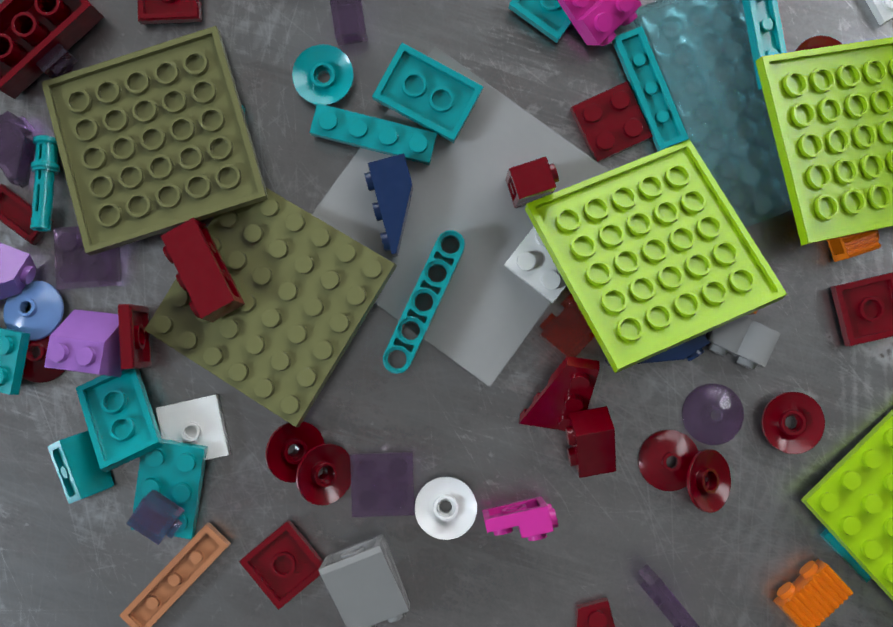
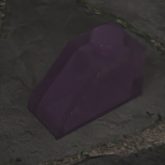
M7 111L0 115V168L10 183L24 188L29 185L32 171L31 162L34 161L36 145L33 144V135L31 134L34 132V129L24 116L18 117Z

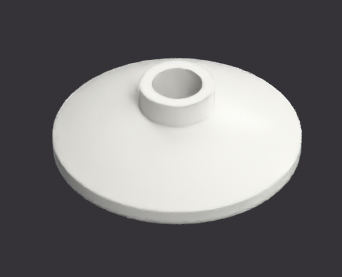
M438 477L429 481L421 488L415 501V516L418 524L428 535L441 540H451L465 534L473 525L477 514V503L472 490L463 481L453 477ZM443 501H448L451 503L452 508L444 512L440 509V504Z

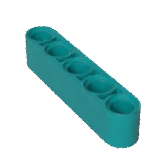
M444 231L437 238L383 355V364L391 373H403L409 369L464 252V238L457 231ZM447 238L456 239L460 247L453 254L446 253L442 249L443 241ZM434 266L443 267L447 273L446 278L441 282H433L428 276L430 269ZM421 294H428L433 299V306L428 311H420L416 307V299ZM408 322H415L420 327V333L414 340H408L403 335V327ZM395 350H400L406 355V364L402 368H394L390 364L389 357Z

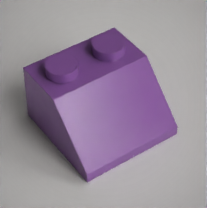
M74 309L49 336L44 367L121 377L118 314Z

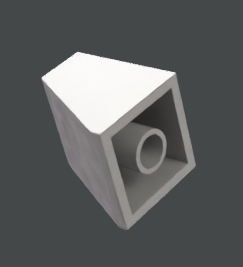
M384 534L326 556L318 569L346 627H377V623L387 619L389 623L396 622L406 616L405 612H408L410 609L408 595Z

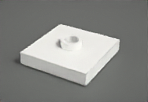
M218 394L156 408L162 439L208 446L205 460L231 454Z

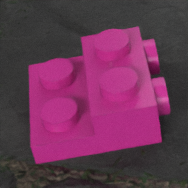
M557 0L586 45L605 46L615 39L616 34L614 31L620 25L626 26L633 22L638 16L636 10L642 5L639 0Z
M542 496L482 510L487 533L494 532L496 536L511 533L513 531L512 527L517 526L521 538L528 537V541H537L546 538L547 533L554 531L553 528L559 527L555 509L552 508L551 503L547 504Z

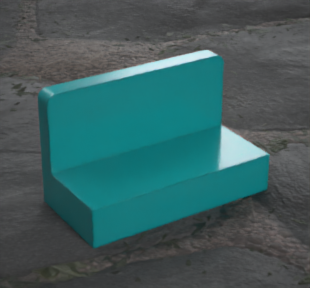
M89 431L61 439L47 446L68 504L114 486L110 471L104 472L100 470Z

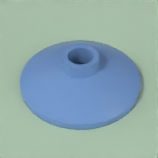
M32 281L30 284H26L20 294L7 298L3 311L5 325L8 329L30 333L29 341L44 339L59 326L64 314V302L59 291L51 284L43 281ZM31 304L30 311L26 313L28 305Z

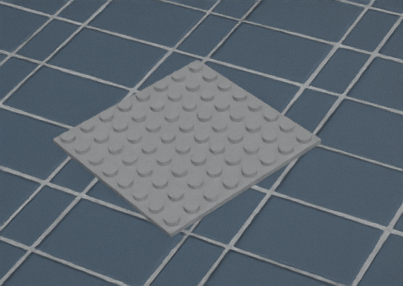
M434 46L428 57L484 86L454 143L437 134L430 165L406 159L413 185V193L398 256L393 257L391 250H384L380 233L386 232L383 220H376L372 203L378 202L375 190H368L364 173L370 172L369 162L392 157L391 155L360 148L312 215L397 265L375 304L398 321L403 314L437 238L447 230H454L460 233L465 242L463 255L423 339L491 387L551 303L504 266L534 227L525 211L526 205L514 208L505 180L509 168L546 156L549 164L554 163L559 177V182L555 183L556 189L554 192L609 170ZM390 108L382 117L383 120L430 131ZM447 238L442 243L443 251L449 254L457 252L460 247L458 241L453 238ZM434 266L428 274L433 282H441L447 275L445 269L441 266ZM428 294L419 295L415 302L417 309L420 311L431 309L433 306L432 297ZM408 322L405 324L406 327L419 335L420 327L417 323Z

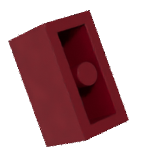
M546 156L509 168L505 180L514 208L524 206L529 202L552 194L556 189L555 183L559 182L558 173L554 163L549 164Z
M607 406L569 413L570 426L565 427L568 445H572V447L567 448V455L570 466H576L579 478L615 472V428Z

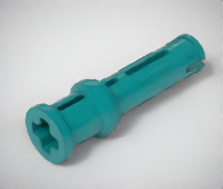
M38 135L33 137V144L36 145L35 161L31 162V169L35 173L30 229L50 232L52 228L55 175H58V172H60V165L57 164L58 145L56 137Z

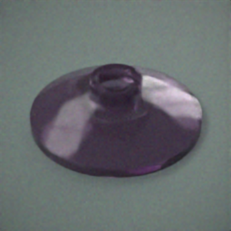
M705 384L695 388L687 396L682 407V421L685 429L695 440L707 445H720L733 439L740 431L744 420V410L739 397L731 389L720 384ZM715 409H718L721 414L717 421L711 418V413Z

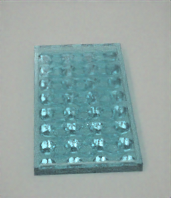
M657 0L639 7L636 10L638 16L634 23L636 28L642 26L686 133L745 228L792 210L763 90H758L742 0Z

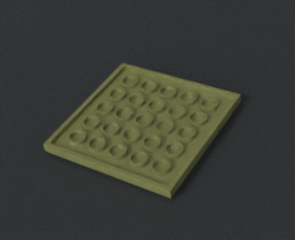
M217 26L41 82L86 254L92 256L170 231L193 217L201 221L269 199L222 37Z
M266 188L269 199L214 216L207 228L245 305L214 322L197 318L190 308L189 302L192 300L188 291H185L180 286L176 278L145 328V331L293 426L300 427L397 265Z

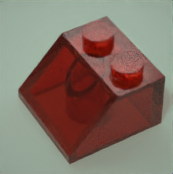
M571 293L560 303L564 308L556 316L553 313L549 314L539 325L543 330L538 336L563 360L567 356L576 357L595 337Z

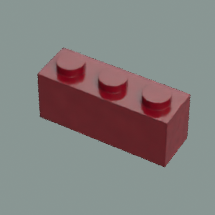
M193 217L161 235L165 244L163 252L172 264L174 263L178 274H176L177 281L185 291H188L192 300L189 302V305L197 318L214 322L245 305L206 224Z

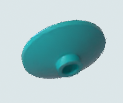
M318 44L304 50L297 57L292 70V80L295 89L304 100L314 105H317V103L332 105L339 102L350 91L354 79L353 67L348 56L339 48L328 44ZM322 74L330 76V79L325 83L319 81V77Z

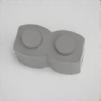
M743 316L707 332L705 336L710 342L708 350L726 357L727 353L738 357V364L754 370L756 366L766 367L781 333Z

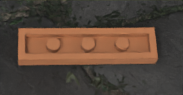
M208 522L119 616L130 627H152L231 543Z

